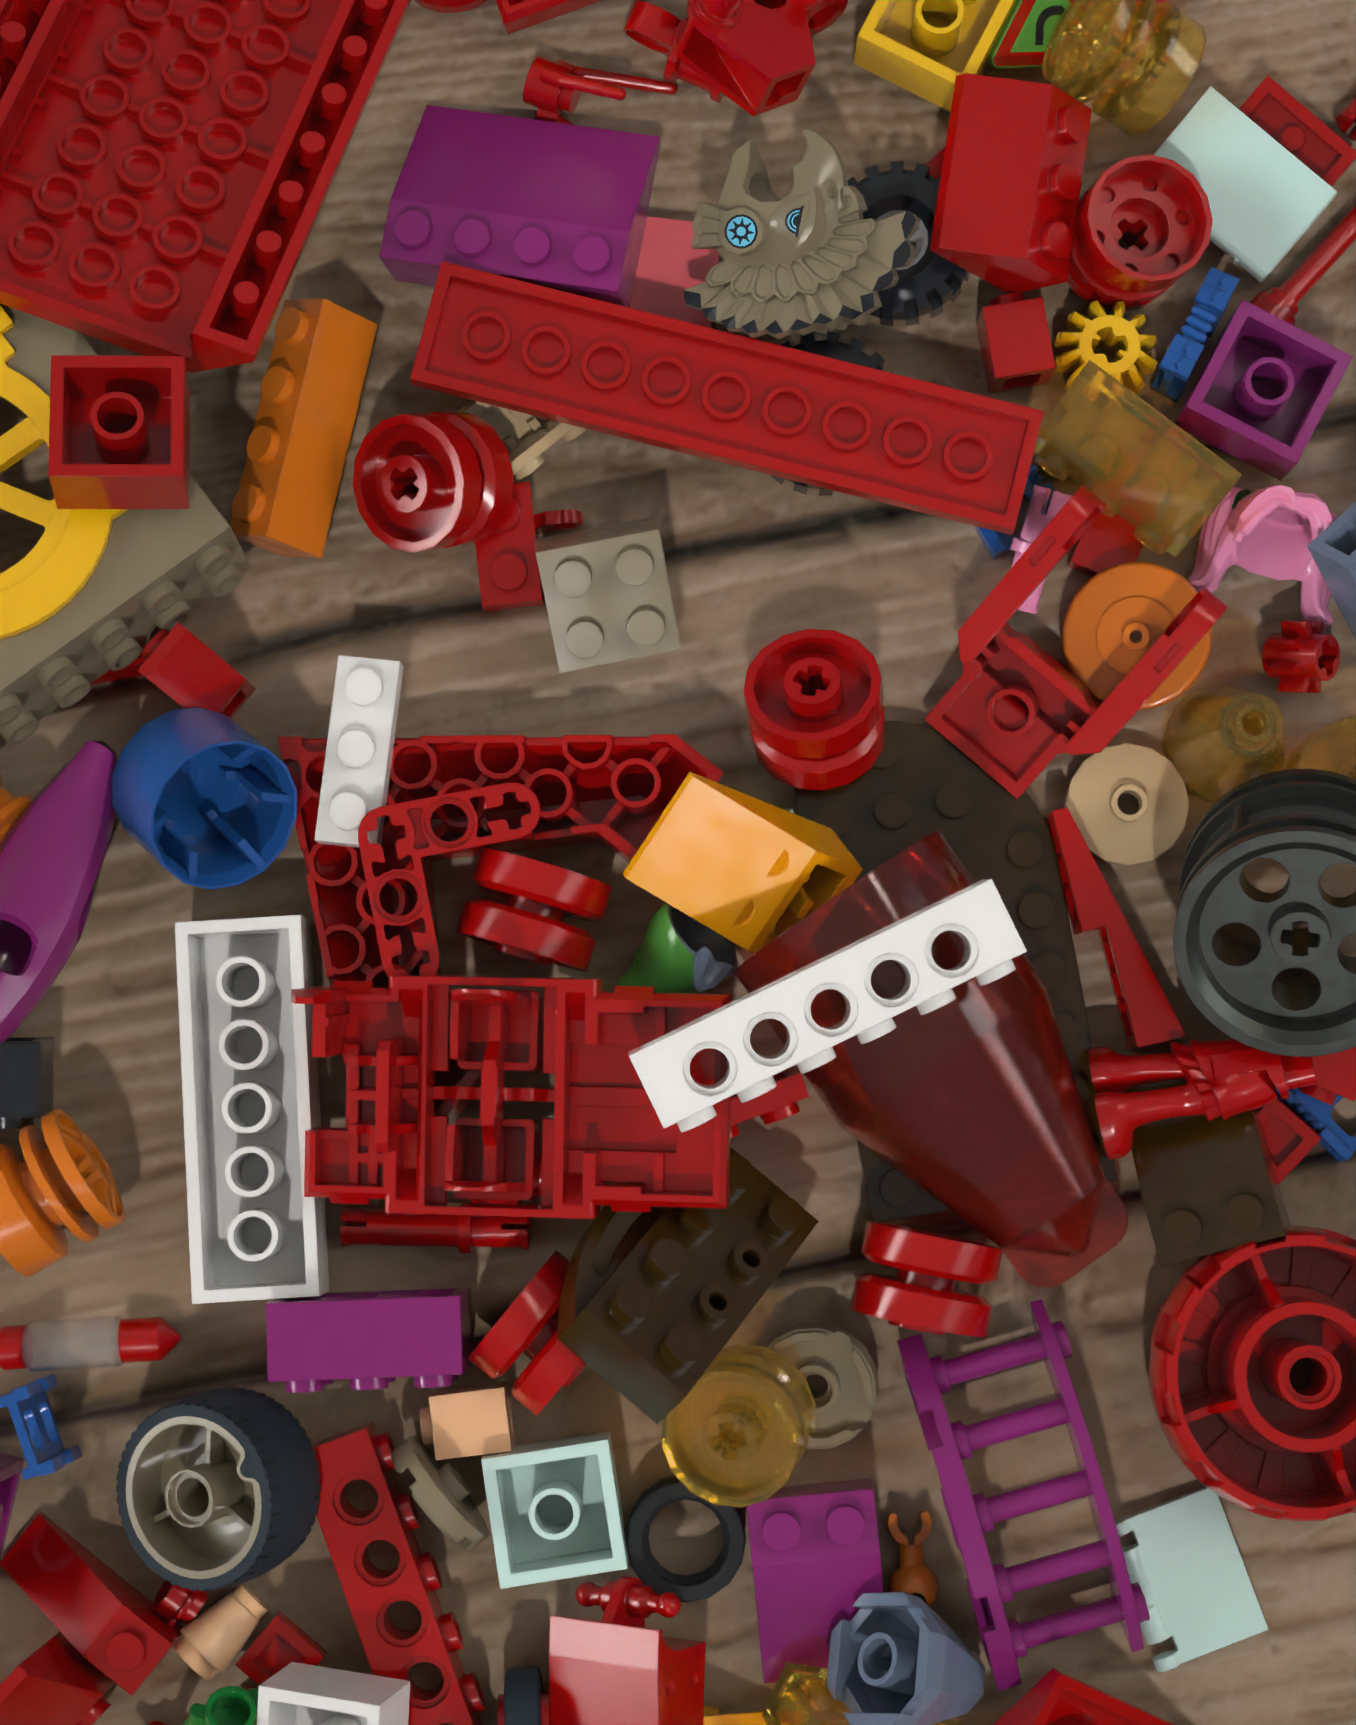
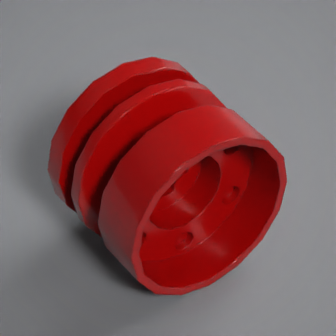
M1151 154L1126 157L1106 169L1093 182L1090 188L1082 194L1078 201L1073 247L1067 282L1073 291L1089 303L1098 300L1106 310L1112 311L1115 303L1123 301L1125 304V311L1141 309L1160 297L1176 280L1193 268L1209 245L1213 222L1208 196L1195 176L1175 161ZM1120 238L1129 246L1126 250L1118 243Z

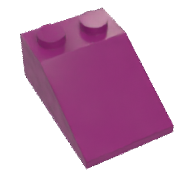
M869 1478L745 1490L764 1683L827 1677L832 1630L841 1619L852 1620L860 1610L852 1606L863 1593H883L874 1488Z

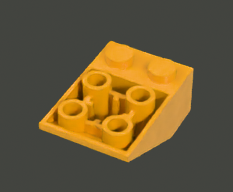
M689 772L624 870L623 875L627 880L743 949L795 968L863 868L833 829Z

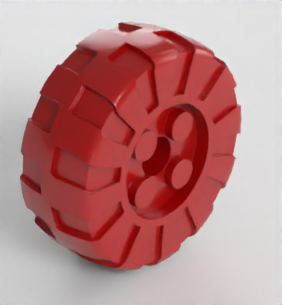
M1289 1225L1286 1230V1236L1257 1243L1251 1241L1233 1249L1199 1257L1183 1272V1276L1168 1298L1163 1300L1150 1336V1366L1147 1369L1149 1391L1154 1412L1170 1447L1185 1467L1203 1485L1226 1501L1255 1514L1287 1521L1320 1522L1328 1518L1356 1513V1240L1323 1228ZM1308 1357L1313 1367L1312 1377L1305 1388L1295 1391L1289 1379L1290 1369L1299 1359Z

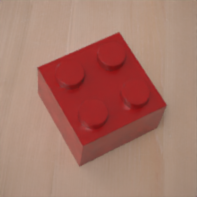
M51 355L48 477L57 509H189L190 389L185 356Z

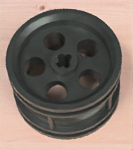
M1289 769L1260 775L1234 787L1219 798L1202 816L1188 842L1183 861L1180 897L1173 934L1176 968L1188 996L1205 1018L1219 1030L1247 1046L1273 1054L1296 1057L1322 1056L1356 1047V957L1347 956L1339 950L1342 940L1356 932V891L1346 897H1332L1323 890L1319 880L1322 873L1334 864L1349 863L1356 866V779L1317 769ZM1270 858L1280 862L1286 868L1289 878L1281 890L1274 893H1266L1256 889L1249 883L1244 875L1243 868L1255 859ZM1294 922H1308V928H1295ZM1229 923H1243L1253 928L1261 941L1254 948L1240 949L1227 938L1220 928ZM1299 967V968H1304V969H1306V970H1296V969H1288V968Z

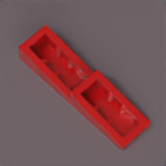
M1067 807L1051 811L1044 819L1055 845L1064 898L1073 934L1079 935L1098 930L1127 1048H1139L1185 1037L1186 1034L1070 811Z

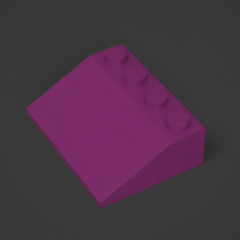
M426 105L391 196L379 258L395 281L435 286L441 261L630 308L661 145L660 136Z

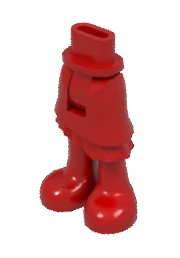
M1189 1038L1190 1045L1170 1041L1171 1053L1144 1055L1119 1054L1113 1049L1104 1046L1089 1048V1068L1096 1092L1094 1094V1101L1107 1157L1109 1160L1125 1157L1132 1149L1134 1130L1145 1124L1168 1118L1203 1115L1206 1116L1208 1122L1219 1116L1225 1121L1234 1115L1277 1100L1276 1087L1283 1100L1290 1098V1089L1317 1085L1312 1056L1296 1057L1273 1054L1247 1046L1233 1038L1222 1040ZM1183 1079L1186 1083L1185 1085L1125 1093L1132 1087L1169 1080Z

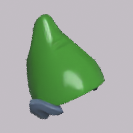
M663 902L653 913L643 937L642 945L636 951L632 965L618 977L616 986H655V993H703L715 989L732 978L737 972L738 961L733 942L668 903Z

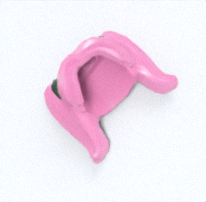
M1283 485L1261 488L1254 492L1237 487L1225 488L1214 498L1207 510L1198 542L1194 569L1187 581L1197 592L1202 587H1205L1213 593L1218 588L1228 568L1232 565L1239 566L1250 573L1279 581H1302L1300 610L1303 619L1323 621L1324 629H1326L1333 622L1328 608L1331 592L1307 546L1339 516L1330 512L1326 502L1317 495L1297 492L1291 487Z

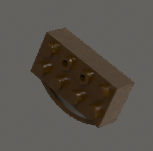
M731 1147L729 1206L726 1209L652 1207L651 1212H643L629 1226L610 1258L606 1274L600 1275L593 1270L592 1261L607 1225L617 1213V1211H611V1205H605L600 1211L599 1216L592 1221L582 1235L572 1255L564 1278L559 1302L557 1339L656 1424L666 1417L688 1395L819 1222L801 1207L797 1201L789 1197Z

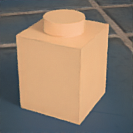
M508 1381L434 1390L429 1395V1406L420 1407V1427L424 1446L434 1444L435 1460L512 1451L515 1445V1435Z

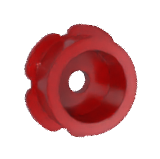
M167 1580L163 1582L158 1590L151 1609L165 1618V1625L169 1628L175 1625L177 1619L188 1624L201 1610L207 1599L208 1591L183 1589L179 1585L170 1584L171 1582Z

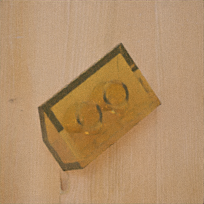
M1091 360L1087 362L1040 428L1034 450L1038 453L1035 458L1036 462L1047 473L1062 481L1068 476L1080 486L1084 484L1107 504L1101 512L1102 514L1111 518L1116 514L1120 515L1136 527L1133 534L1145 547L1160 555L1167 551L1175 558L1186 547L1242 476L1240 472Z

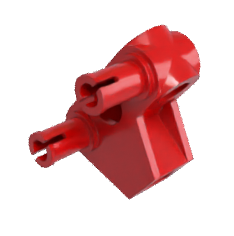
M688 0V17L679 22L675 29L672 46L676 55L685 65L754 117L797 101L816 65L811 36L832 25L845 11L848 0Z

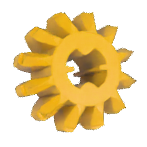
M1098 300L1090 303L1087 309V317L1078 312H1072L1066 320L1069 331L1059 332L1055 338L1054 346L1063 352V354L1055 359V371L1062 373L1073 372L1064 386L1067 392L1072 393L1081 385L1089 388L1085 396V401L1088 405L1096 403L1101 391L1105 392L1107 400L1113 406L1121 403L1124 389L1135 395L1139 394L1145 386L1142 375L1152 374L1156 368L1157 361L1147 354L1157 344L1156 335L1138 334L1146 322L1144 314L1135 315L1130 321L1122 318L1125 312L1123 301L1116 302L1109 315H1106L1103 306ZM1098 344H1103L1106 353L1116 352L1117 355L1113 362L1108 363L1105 354H1094Z

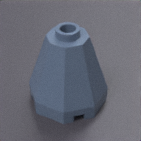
M904 1592L863 1593L852 1606L860 1609L851 1621L841 1619L831 1632L826 1687L834 1700L843 1702L850 1713H842L850 1725H932L968 1714L984 1695L985 1666L974 1650L918 1596Z

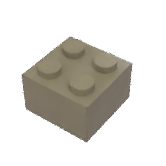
M655 516L534 539L535 553L559 673L681 650L662 541Z

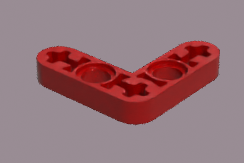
M502 783L385 805L371 810L361 820L358 827V844L381 963L388 978L389 975H407L404 968H394L392 965V957L402 954V945L399 934L386 939L385 924L405 926L422 918L425 928L424 932L411 931L415 949L417 951H427L429 955V962L419 965L418 976H435L439 967V951L421 857L514 840L528 835L536 827L540 818V803L536 794L529 787L520 783ZM513 793L516 802L527 803L528 814L519 817V828L509 829L507 821L502 819L485 822V825L490 835L477 837L478 816L470 802L471 798L483 797L482 810L503 805V794ZM444 804H453L459 807L467 818L465 833L455 841H443L431 829L433 812ZM389 816L392 826H403L405 838L395 841L397 860H400L410 855L413 866L412 870L391 869L377 877L374 876L372 862L386 863L381 844H370L368 840V832L377 829V818ZM395 878L409 881L417 893V901L414 908L402 916H394L387 913L380 903L382 887L388 881Z

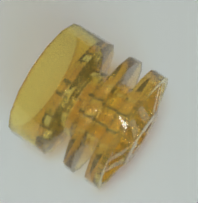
M1074 0L1057 24L1046 47L1042 63L1043 78L1062 91L1066 90L1067 94L1081 103L1091 101L1092 111L1126 135L1130 137L1140 135L1159 123L1166 116L1193 80L1203 58L1206 44L1204 26L1168 2L1157 4V0Z

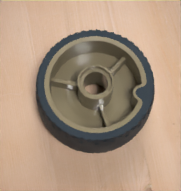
M223 1388L186 1396L166 1405L139 1424L137 1430L131 1434V1439L127 1441L126 1448L121 1454L122 1459L119 1462V1472L116 1480H118L116 1500L119 1505L118 1513L122 1519L121 1524L125 1528V1534L131 1542L130 1545L133 1549L135 1548L138 1557L143 1559L144 1564L150 1567L153 1573L160 1575L161 1579L165 1581L168 1580L171 1582L170 1584L179 1585L183 1589L212 1591L236 1586L257 1578L280 1565L300 1548L299 1546L306 1540L305 1537L310 1534L311 1526L314 1525L315 1516L318 1514V1503L321 1497L319 1496L321 1491L319 1479L321 1476L320 1472H318L319 1464L318 1460L316 1461V1453L311 1446L312 1442L307 1437L305 1429L300 1426L298 1419L292 1416V1412L286 1410L283 1404L276 1402L272 1397H267L262 1392H256V1390L252 1389L246 1390V1388Z

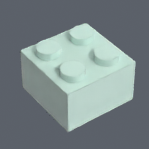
M610 1431L516 1445L510 1452L483 1455L481 1463L500 1589L628 1569L629 1556L626 1547V1531Z

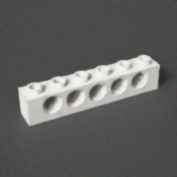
M982 879L628 1052V1055L663 1128L665 1129L677 1123L680 1131L685 1132L717 1116L713 1105L734 1094H737L740 1102L744 1103L772 1090L777 1086L773 1075L797 1064L800 1073L803 1074L828 1063L837 1057L833 1046L855 1035L860 1044H865L897 1028L892 1017L914 1006L917 1007L920 1015H924L956 999L952 988L976 977L979 985L983 986L1016 970L1012 959L1027 952L993 880ZM950 930L956 933L963 941L964 955L955 967L942 969L934 962L931 947L934 939L940 933ZM886 960H894L904 970V986L897 995L890 998H881L872 988V972L879 963ZM827 989L837 990L843 996L846 1003V1012L843 1019L831 1027L817 1025L811 1015V1003L814 997ZM765 1019L779 1020L784 1025L787 1033V1040L782 1050L771 1056L757 1054L750 1043L752 1029L757 1023ZM707 1048L721 1051L727 1059L725 1076L719 1082L712 1085L700 1084L690 1074L692 1058L697 1052Z

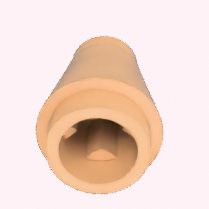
M241 1584L233 1593H229L181 1628L180 1632L183 1636L173 1645V1648L200 1677L209 1682L218 1672L225 1675L260 1622L259 1619L268 1609L251 1591Z

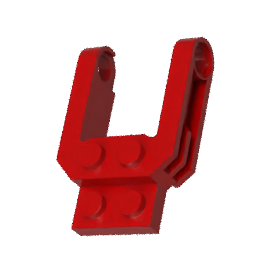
M1084 484L1069 499L958 630L960 661L963 665V674L924 718L927 723L1016 799L1023 794L1057 754L1101 753L1228 608L1226 604L1207 588L1202 587L1102 701L1095 700L1084 683L1024 632L1013 630L1009 626L1010 619L1107 506L1103 500Z

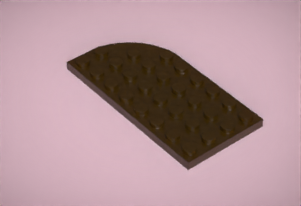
M886 721L884 748L870 770L849 784L827 790L797 789L793 787L797 814L833 829L863 868L819 932L823 957L982 879L993 880L1027 952L1013 958L1012 961L1016 970L998 980L980 986L976 977L953 987L952 990L956 999L932 1012L920 1015L917 1007L914 1006L892 1017L897 1028L875 1040L860 1044L855 1035L839 1043L870 1220L886 1222L1118 1181L1114 1159L1109 1160L1107 1157L1094 1101V1094L1096 1092L1089 1068L1088 1052L1089 1048H1093L1055 845L1044 818L1026 791L1016 799L936 729L920 724ZM950 930L945 931L934 939L931 947L934 962L942 969H950L961 961L964 955V944L956 933ZM886 960L879 963L871 975L872 988L881 998H890L897 995L905 983L904 970L894 960ZM829 989L836 1025L845 1015L846 1003L843 996L837 990Z

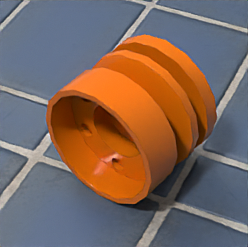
M54 1109L41 1118L42 1131L34 1125H28L19 1131V1142L25 1160L5 1143H0V1253L17 1272L25 1277L37 1274L68 1255L69 1244L63 1225L74 1236L86 1243L98 1237V1224L108 1230L125 1221V1208L108 1163L91 1138L62 1109Z

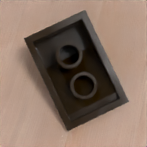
M1183 1079L1169 1080L1132 1087L1125 1093L1185 1085L1186 1083ZM1257 1109L1234 1115L1223 1121L1221 1116L1208 1122L1205 1115L1185 1116L1151 1122L1134 1130L1132 1154L1143 1205L1161 1266L1233 1249L1251 1241L1257 1243L1286 1236V1230L1290 1222Z

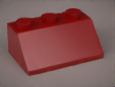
M969 73L957 75L929 250L1008 294L1066 283L1073 247V236L1092 109L1053 84Z

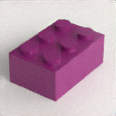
M470 1288L325 1293L314 1297L274 1299L266 1303L268 1382L285 1381L286 1392L289 1393L323 1391L324 1385L333 1384V1379H350V1390L385 1389L389 1387V1382L395 1381V1377L414 1376V1387L434 1388L453 1385V1380L458 1379V1375H462L472 1364L467 1359L472 1353Z

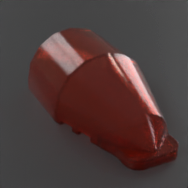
M935 830L804 917L744 961L734 970V973L747 993H750L976 882L941 831ZM950 930L945 931L934 939L931 947L934 962L942 969H950L961 961L964 955V944L956 933ZM1023 953L1012 959L1016 970L983 986L979 985L976 977L952 988L956 999L924 1015H920L917 1007L914 1006L892 1017L897 1028L865 1044H860L855 1035L833 1046L837 1055L836 1058L803 1074L842 1129L887 1161V1163L924 1189L998 1247L1002 1248V1253L1024 1281L1043 1288L1054 1287L1065 1282L1114 1248L1125 1236L1128 1228V1213L1122 1200L1104 1176L1048 985L1026 953ZM886 960L879 963L871 975L872 988L881 998H890L897 995L905 983L904 970L894 960ZM834 989L821 991L814 997L811 1003L812 1018L817 1025L822 1027H831L838 1024L846 1012V1003L843 996ZM766 1019L783 1045H785L787 1033L784 1025L779 1020Z

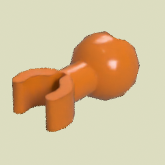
M925 1510L920 1511V1528L913 1535L912 1544H908V1538L898 1529V1516L891 1512L887 1515L886 1525L889 1534L898 1542L900 1567L894 1571L890 1578L889 1592H904L911 1595L920 1593L922 1599L931 1607L938 1597L939 1584L936 1575L931 1568L925 1565L923 1541L927 1539L931 1532L932 1521L930 1514Z

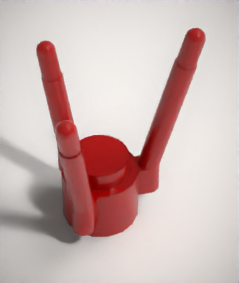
M538 56L533 61L527 74L523 90V101L538 108L535 120L574 125L562 117L561 112L564 110L572 113L579 102L582 92L623 100L626 97V91L623 88L668 95L676 94L678 88L676 84L671 82L579 67L562 60L555 62Z

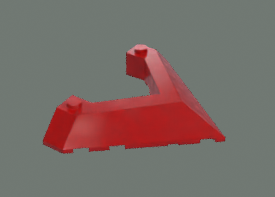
M650 734V737H613V735H563V737L455 735L395 738L386 805L502 783H520L529 787L536 794L540 803L539 821L536 827L526 836L514 840L421 857L439 951V967L435 976H442L431 861L479 856L482 848L517 852L603 842L630 863L689 772L717 783L723 778L724 772L675 734ZM278 737L282 760L287 765L297 789V820L295 826L300 850L303 851L307 870L306 880L326 978L329 979L330 986H333L334 981H374V988L388 987L389 978L386 976L381 963L360 849L356 847L319 844L314 840L327 738ZM513 793L503 794V805L482 810L483 797L471 798L470 802L478 816L477 837L490 835L485 825V822L502 819L507 821L509 829L519 828V817L528 814L527 803L516 802ZM444 804L433 812L431 829L439 839L455 841L465 833L467 818L459 807L453 804ZM385 816L381 843L386 863L372 862L375 877L391 869H413L410 855L397 860L395 841L405 838V831L402 825L392 826L389 816ZM395 878L388 881L380 892L382 908L394 916H402L409 913L417 901V893L414 886L405 879ZM422 918L405 926L384 925L386 939L396 934L400 935L402 954L392 957V965L394 968H404L407 976H418L419 965L429 962L427 951H417L415 949L411 931L424 932L425 928ZM343 1053L344 1065H346V1053ZM450 1059V1071H434V1086L481 1087V1071L461 1069L456 1060ZM434 1099V1115L449 1116V1125H451L471 1100Z

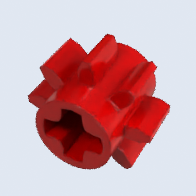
M1282 620L1281 633H1272L1267 637L1262 650V665L1268 677L1279 679V692L1320 693L1321 681H1329L1336 675L1340 664V648L1338 641L1333 635L1323 634V621Z

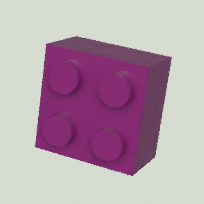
M1242 299L1224 327L1173 425L1281 481L1298 463L1353 356Z

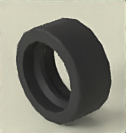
M688 1474L661 1479L644 1491L630 1513L626 1536V1547L630 1565L642 1583L651 1586L654 1592L658 1594L673 1592L677 1594L681 1602L687 1603L710 1598L730 1584L743 1562L746 1544L741 1511L728 1491L708 1478ZM681 1500L700 1502L711 1509L721 1522L724 1536L721 1552L715 1562L704 1571L691 1575L675 1574L662 1567L651 1553L648 1539L650 1525L657 1513L668 1504Z

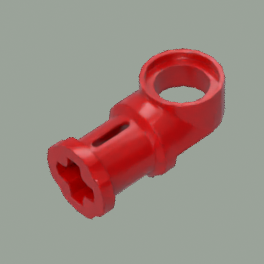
M636 1L623 32L637 43L668 56L663 79L670 82L681 79L710 92V99L720 103L725 95L685 65L674 51L672 46L673 34L681 20L658 6L643 1Z

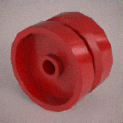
M437 411L429 414L406 413L381 420L364 437L354 460L353 490L358 511L372 534L393 549L414 553L441 547L464 546L486 539L501 525L511 504L514 474L508 450L492 426L475 414L459 411Z
M805 629L783 635L760 650L747 669L743 692L749 716L752 744L757 760L763 768L778 781L797 789L827 790L846 785L870 770L883 751L886 734L885 710L882 704V677L875 657L857 639L835 630Z
M482 848L473 879L481 889L505 897L507 901L505 905L482 899H473L465 902L456 932L468 938L492 945V950L514 958L547 967L548 963L587 972L596 941L589 932L563 923V916L592 922L603 919L612 887L596 879L555 865L504 851Z
M866 1221L860 1252L871 1262L897 1268L896 1276L866 1272L856 1276L850 1303L851 1310L888 1320L889 1324L926 1333L945 1335L948 1332L973 1337H987L992 1305L983 1296L955 1289L956 1280L984 1285L997 1281L1003 1252L1002 1248L903 1226Z
M555 1250L467 1358L491 1379L503 1376L521 1353L530 1358L531 1361L512 1384L511 1396L535 1416L543 1410L562 1386L568 1388L587 1365L557 1339L559 1302L564 1278L570 1263L557 1250Z

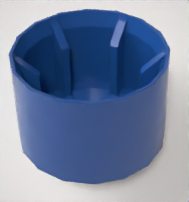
M193 707L170 710L144 724L123 747L112 775V805L123 829L166 870L184 884L213 890L244 883L265 871L287 845L297 820V789L287 765L228 716L205 708Z

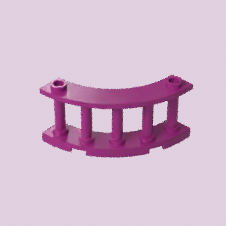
M1042 1299L1030 1302L1035 1335L942 1361L940 1355L929 1358L921 1334L897 1340L906 1383L928 1452L931 1451L942 1485L940 1491L954 1540L962 1554L968 1576L965 1580L980 1640L997 1691L1022 1685L1017 1659L1027 1656L1026 1649L1121 1622L1131 1651L1135 1652L1144 1649L1140 1623L1150 1620L1147 1604L1139 1583L1131 1584L1105 1485L1064 1359L1072 1357V1350L1065 1327L1061 1320L1053 1323L1050 1322ZM1037 1360H1044L1057 1397L1056 1400L965 1426L962 1420L950 1423L941 1395L950 1393L951 1385ZM1066 1424L1080 1471L985 1498L983 1492L971 1494L962 1463L963 1460L972 1458L971 1451ZM1088 1497L1099 1541L1006 1568L1003 1562L992 1565L983 1533L993 1531V1523ZM1106 1567L1111 1597L1022 1623H1018L1016 1618L1006 1619L1002 1603L1013 1601V1593Z

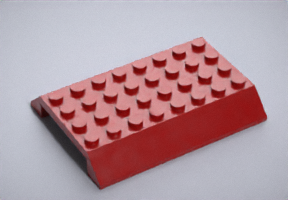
M0 0V304L144 356H185L186 369L191 373L254 362L411 0Z

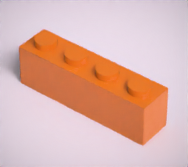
M325 298L284 300L282 313L275 326L276 337L268 370L261 383V399L254 428L247 441V457L239 489L232 503L233 514L230 526L237 539L283 557L322 558L378 324Z

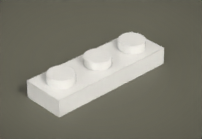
M338 655L314 839L319 844L359 848L358 827L361 820L371 810L385 806L387 803L404 669L400 661ZM385 816L377 818V829L368 832L370 844L382 843Z

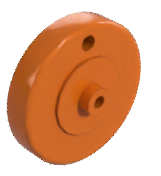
M1148 562L1122 563L1097 573L1077 591L1064 617L1062 646L1066 663L1071 673L1089 688L1094 698L1102 701L1198 592L1184 577L1175 571ZM1211 629L1139 710L1151 709L1169 703L1181 696L1193 685L1205 667L1209 656L1212 639Z

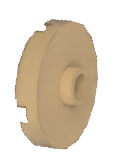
M1124 743L1105 747L1101 753H1095L1081 763L1068 782L1064 808L1067 807L1094 858L1102 863L1128 867L1151 862L1173 847L1186 826L1189 799L1185 781L1169 759L1150 747ZM1128 793L1136 798L1138 809L1135 814L1127 815L1119 809L1118 798L1121 794Z

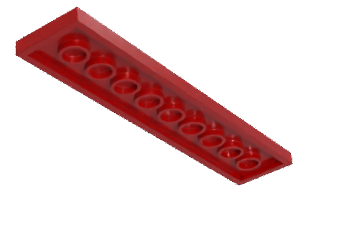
M441 261L410 376L411 383L414 386L1012 535L1015 530L1044 414L1042 410Z

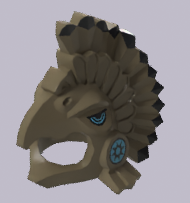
M811 129L802 131L803 136L807 140L808 150L802 161L792 167L794 186L789 195L781 199L776 196L771 188L767 169L759 155L754 140H749L732 155L730 169L718 204L698 201L696 204V216L692 222L694 233L692 247L693 249H717L723 261L709 270L706 277L707 281L684 290L685 304L703 311L708 321L724 324L730 332H744L751 338L768 334L780 339L790 334L804 336L813 332L827 334V332L834 329L846 330L850 324L865 326L870 320V313L882 307L878 291L896 286L899 279L896 271L897 268L910 266L914 260L916 252L909 239L915 233L920 220L909 211H904L883 220L874 218L864 219L863 212L868 210L864 197L855 186L848 185L845 167L838 150L826 137Z

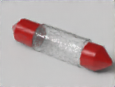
M120 1316L30 1321L27 1325L3 1326L0 1329V1368L3 1370L28 1369L30 1372L119 1367L123 1363L163 1361L180 1342L181 1335L161 1316L122 1319Z

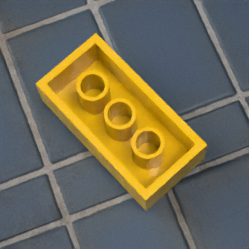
M876 0L857 36L853 64L951 112L956 76L964 73L982 75L988 64V56L1016 0Z

